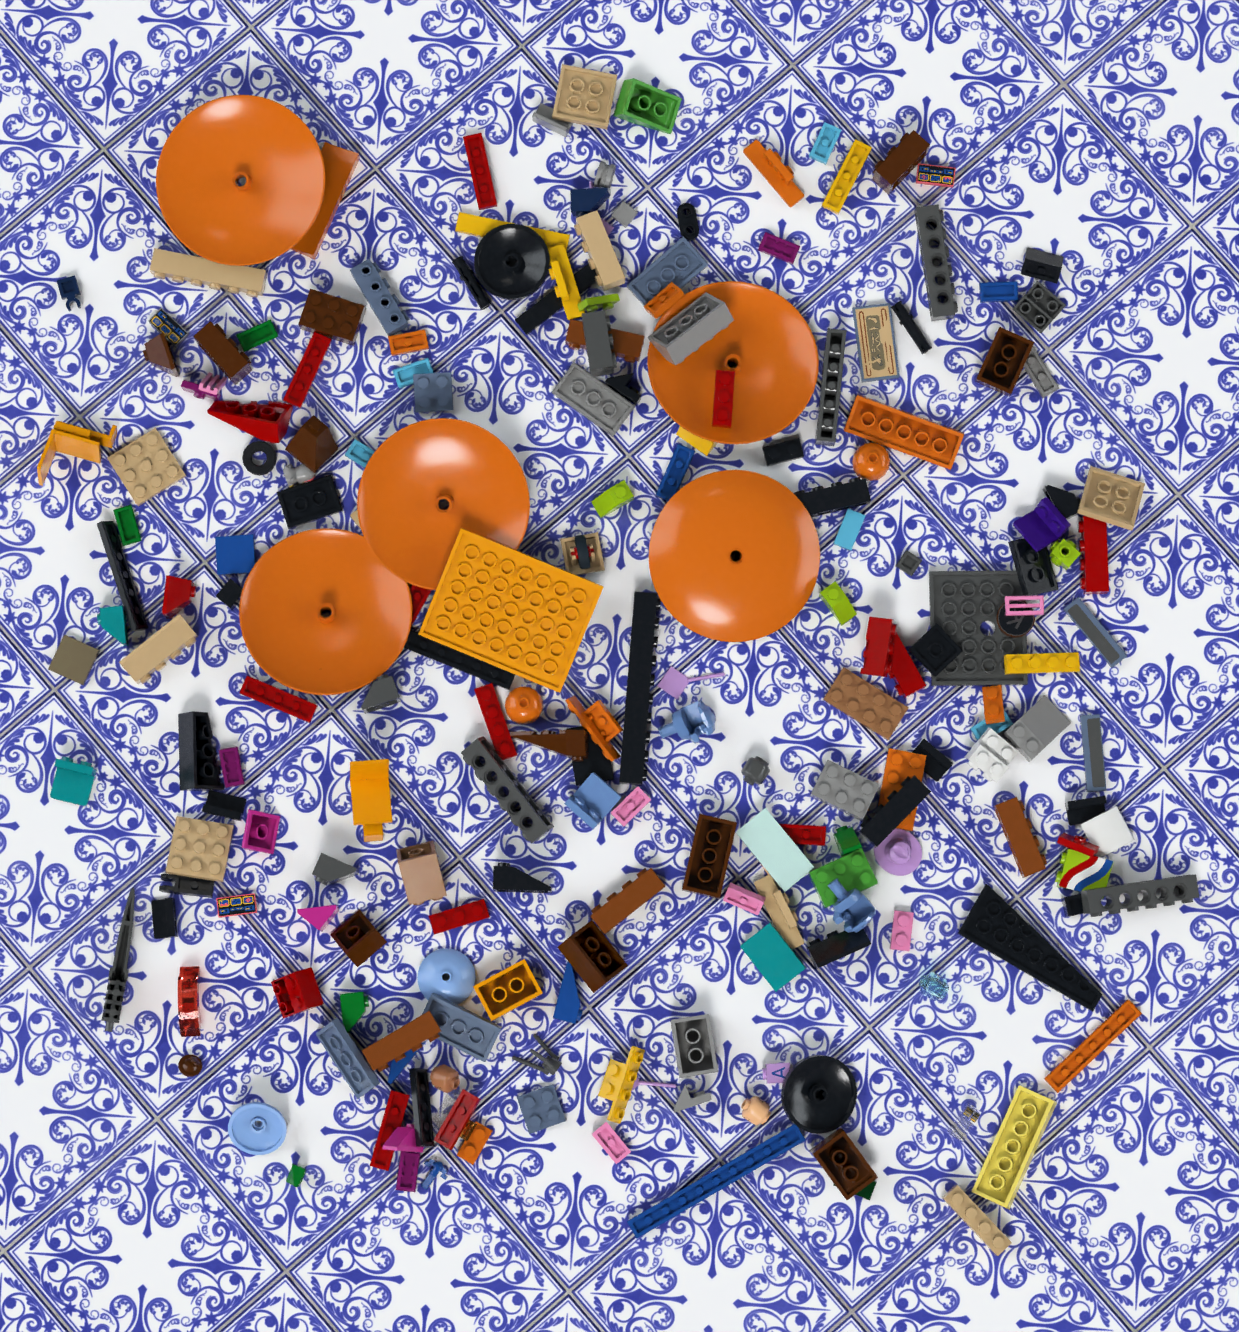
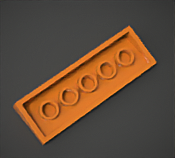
M327 142L324 143L321 150L326 181L320 211L309 231L291 248V250L314 260L360 159L359 153Z
M860 394L856 396L844 428L845 432L950 470L964 437V432Z

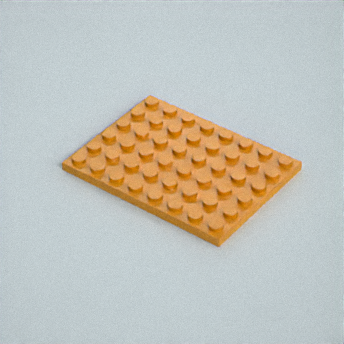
M461 528L418 635L560 693L604 586Z

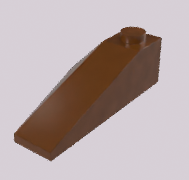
M543 730L541 734H537L535 731L510 732V736L513 739L567 758H572V761L581 762L583 758H588L589 735L585 730H559V734L549 730Z

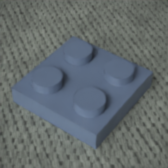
M451 372L413 374L415 413L453 410Z
M554 1084L517 1097L529 1134L566 1121Z

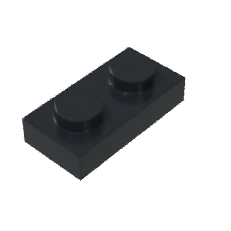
M799 438L762 447L767 467L804 457Z

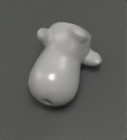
M289 464L285 465L283 469L289 487H292L296 482L302 484L312 481L316 474L304 464L296 468Z

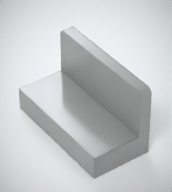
M540 103L536 113L534 112L532 115V121L567 137L573 123L552 119L553 108Z

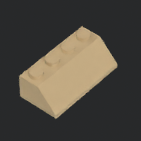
M178 614L119 663L137 684H144L151 678L150 675L153 672L161 671L169 659H176L182 653L181 650L187 646L189 648L197 641L198 635L185 619Z

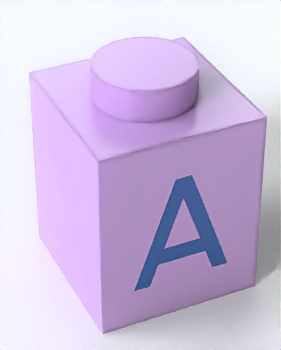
M790 1063L765 1064L766 1068H762V1078L766 1080V1084L783 1083L790 1070Z

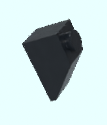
M1050 485L1043 488L1046 497L1067 520L1078 515L1077 512L1081 500L1079 497L1076 498L1074 493Z

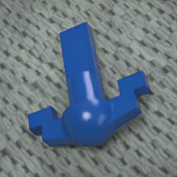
M432 1159L429 1162L425 1161L424 1164L427 1167H430V1165L434 1166L421 1184V1187L427 1190L439 1172L442 1173L440 1177L446 1180L448 1171L440 1161Z

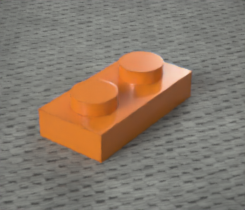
M671 282L643 307L650 315L657 319L685 294L678 286Z
M425 329L388 336L392 356L429 349Z
M1002 686L982 687L986 724L1005 722Z
M476 1121L458 1151L457 1156L474 1165L493 1131Z

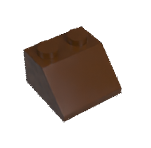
M360 909L330 934L357 967L387 943Z

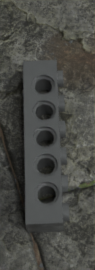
M939 204L916 207L914 213L931 322L954 319L955 313L958 312L957 302L953 301L952 295L955 294L954 283L950 282L952 267L951 264L948 265L947 263L949 248L944 243V239L947 236L946 229L942 228L941 221H944L943 210H939ZM929 222L934 223L936 228L930 230L926 224ZM936 241L939 247L932 248L929 242ZM938 259L942 265L934 266L932 260ZM941 277L944 280V284L938 285L935 282V278ZM941 295L945 296L947 298V302L940 303L937 297Z
M828 328L826 332L816 445L834 446L836 442L847 330Z
M484 736L477 738L461 752L465 763L475 770L476 777L486 784L487 791L496 797L501 809L507 811L511 822L521 829L522 835L527 841H530L531 844L538 841L554 827ZM480 756L484 757L485 765L481 764ZM492 771L497 774V780L492 778ZM504 786L509 789V795L503 792ZM515 802L520 803L521 810L516 809ZM527 817L532 819V826L527 823Z
M1192 874L1081 890L1083 913L1090 914L1091 917L1102 916V912L1109 911V914L1121 913L1120 909L1126 908L1127 912L1137 911L1139 906H1145V909L1157 908L1159 903H1163V906L1175 905V901L1180 900L1181 903H1191L1193 898H1199L1197 876ZM1175 886H1178L1179 893L1177 896L1174 893ZM1158 888L1161 891V896L1159 898H1157L1156 896V890ZM1139 891H1141L1143 894V898L1141 901L1138 899L1137 896ZM1121 894L1125 897L1124 903H1121L1119 900ZM1103 896L1107 900L1105 906L1101 904V899Z

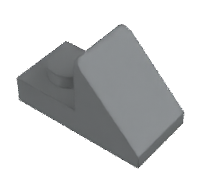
M685 1084L673 1108L674 1113L712 1100L710 1093L705 1094L703 1090L694 1093V1098H690Z

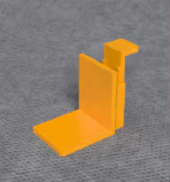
M56 421L37 466L39 485L43 486L56 451L100 464V445L108 448L113 447L117 436V426L112 425L109 435Z
M389 759L350 762V788L353 824L363 825L364 842L383 841L382 823H392Z

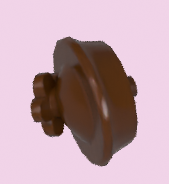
M185 1055L180 1059L178 1068L184 1076L193 1077L201 1072L202 1062L195 1055Z

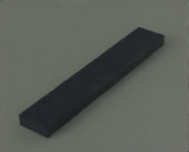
M589 263L574 274L579 294H582L596 283L595 276L597 274L595 269L591 270ZM553 290L517 317L515 322L528 335L563 308L561 297L557 298L555 290Z
M101 521L97 523V527L131 632L148 629L114 521Z
M410 630L404 646L407 650L507 690H510L515 678L513 673L418 635V632Z

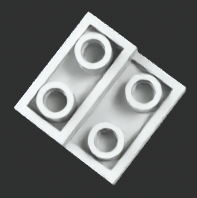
M1117 806L1081 824L1089 842L1099 846L1096 855L1100 858L1135 840Z

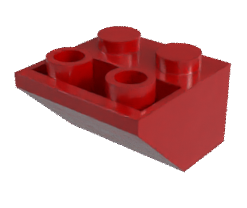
M312 967L293 972L271 982L283 1018L324 1004Z

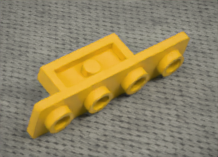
M561 244L548 248L551 269H548L551 280L555 279L557 286L554 287L557 298L561 297L567 320L582 317V313H585V311L579 312L577 306L582 301L565 246Z
M631 1046L626 1064L610 1059L598 1094L600 1097L613 1101L607 1120L618 1124L621 1123L628 1100L631 1097L634 1082L637 1079L640 1064L643 1061L644 1049Z

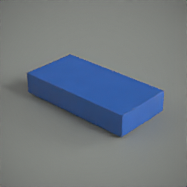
M1017 281L979 283L980 303L1018 301Z

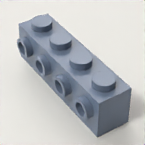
M369 258L350 269L351 275L388 336H393L409 327L407 321L410 319L405 310L401 311L398 304L400 302L395 294H390L388 290L390 285L386 278L382 279L379 272L381 270L376 262L372 263Z

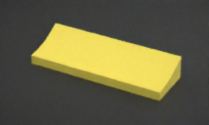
M1020 1085L1018 1086L971 1191L972 1193L1010 1210L1057 1103L1054 1100Z

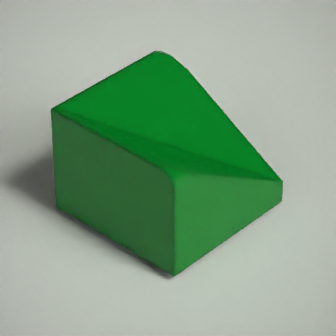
M292 1163V1168L286 1182L295 1187H300L307 1170Z

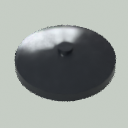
M505 224L492 229L481 239L474 256V268L477 278L489 293L501 299L519 300L532 295L543 285L549 273L548 269H550V255L544 240L534 230L520 224Z
M812 1055L797 1062L787 1073L781 1090L782 1106L789 1120L800 1129L816 1134L831 1132L843 1125L852 1114L857 1099L856 1082L849 1068L841 1061L826 1055Z

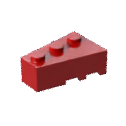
M869 617L866 649L863 653L864 665L861 668L860 674L887 677L888 673L891 674L892 662H889L890 654L893 655L895 645L892 643V635H896L897 624H894L893 619Z

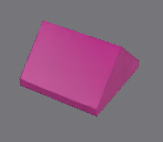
M248 809L241 848L274 854L280 816Z
M337 905L297 909V913L321 932L339 912Z

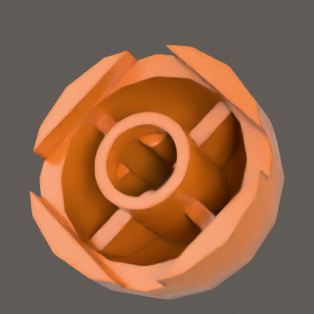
M872 442L863 444L853 455V470L858 477L866 479V481L879 480L889 470V453L880 444Z
M521 686L508 694L505 700V709L508 717L513 722L526 725L535 722L540 717L543 710V702L536 690L531 687Z

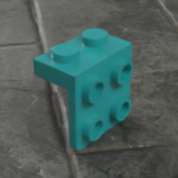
M62 756V759H56L54 766L57 767L50 797L60 801L87 806L97 769L93 768L92 764L88 762L73 763L74 759Z

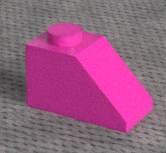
M407 1123L406 1127H397L383 1145L384 1150L423 1153L424 1148L416 1147L414 1124Z

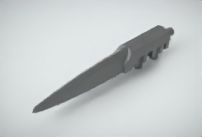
M134 888L129 893L119 931L113 968L110 967L102 1015V1021H106L105 1031L113 1032L114 1023H119L124 990L129 973L127 964L133 928Z

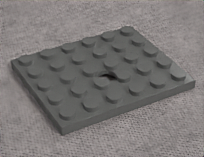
M1016 570L929 571L930 629L937 623L963 650L936 677L931 674V686L1028 685V674H1005L1004 655L1027 654V634L1017 638L1006 636L1000 631L996 621L997 612L1005 603V596H1023ZM990 621L995 626V631L992 635L986 636L982 634L980 625L983 622Z

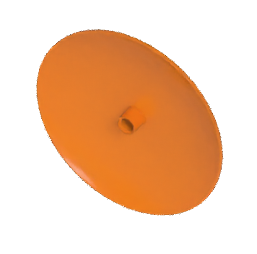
M225 96L209 101L194 109L178 123L167 138L161 151L156 171L158 203L162 215L173 234L181 243L197 255L224 265H255L284 254L294 247L309 231L323 202L326 181L325 166L320 147L307 125L291 110L273 100L259 96ZM245 177V185L239 186V179Z
M738 281L716 282L698 287L686 293L664 312L653 332L706 292L725 302L734 321L677 365L667 361L651 342L649 343L647 358L648 375L653 392L664 411L674 422L693 435L722 444H748L761 441L788 427L798 418L809 403L818 377L819 359L817 346L811 329L803 316L782 296L752 283ZM733 362L737 367L731 368L728 366V363ZM716 370L735 371L731 428L712 427Z
M436 418L419 421L400 429L377 448L369 459L360 480L357 511L364 539L378 561L401 580L420 588L436 590L461 528L518 550L528 525L530 497L527 481L518 460L499 438L488 430L467 421ZM441 499H446L449 502L447 509L440 507L439 501Z
M723 470L691 481L676 492L665 504L651 533L648 555L649 569L654 588L661 602L682 625L701 636L713 640L745 642L765 637L779 630L802 610L817 581L820 567V545L818 534L809 512L797 496L787 487L768 476L756 472ZM735 550L740 553V559L736 562L730 556Z
M312 529L281 540L265 552L256 562L245 581L241 593L239 620L242 636L251 656L270 677L282 685L299 692L313 695H337L351 692L370 684L377 677L384 674L397 660L407 642L411 629L412 599L408 583L392 574L378 561L368 547L364 536L340 529ZM328 610L331 612V615L323 617L321 613Z

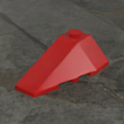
M214 401L207 412L260 440L280 443L287 433L293 405L276 401H269L268 405L257 404V401H251L250 404H240L239 401Z

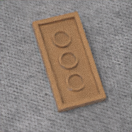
M844 667L823 701L886 740L890 739L909 708Z

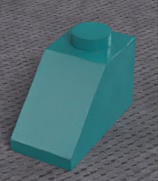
M123 605L100 608V613H97L98 625H101L105 631L121 644L129 646L126 613Z

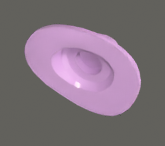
M894 829L876 848L874 847V856L877 863L886 872L897 876H904L912 873L919 866L922 859V849L919 841L911 833L902 829Z

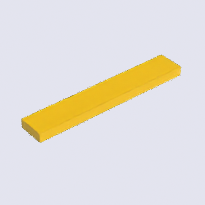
M459 212L455 232L484 237L489 231L498 226L515 223ZM529 227L541 236L547 248L564 244L567 252L570 235Z

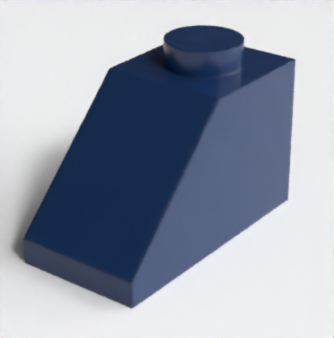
M608 187L570 189L571 213L577 218L598 210L611 196Z

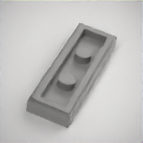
M1033 346L1023 368L1043 399L1057 391L1059 387Z

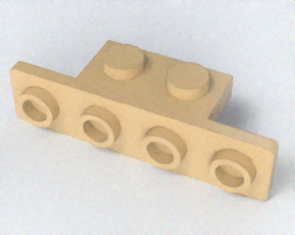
M771 875L755 881L754 885L759 895L766 897L764 905L775 928L792 950L803 945L804 940L796 923L799 919L794 910L790 911L787 905L790 901L786 893L782 894L778 890Z

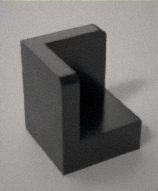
M230 579L216 597L227 605L229 609L233 610L240 602L243 589Z
M1081 894L1061 898L1065 917L1083 914Z

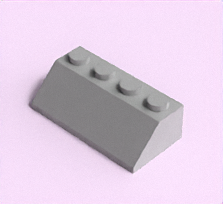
M706 292L648 336V339L667 361L677 365L683 362L692 352L697 351L705 342L711 340L718 332L727 328L734 319L725 302Z

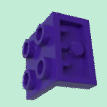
M1045 497L1041 499L1033 511L1014 521L1013 526L1030 546L1038 552L1062 538L1071 524L1054 504Z

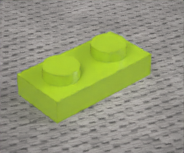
M618 293L586 298L577 306L579 312H595L599 308L609 310L620 299Z

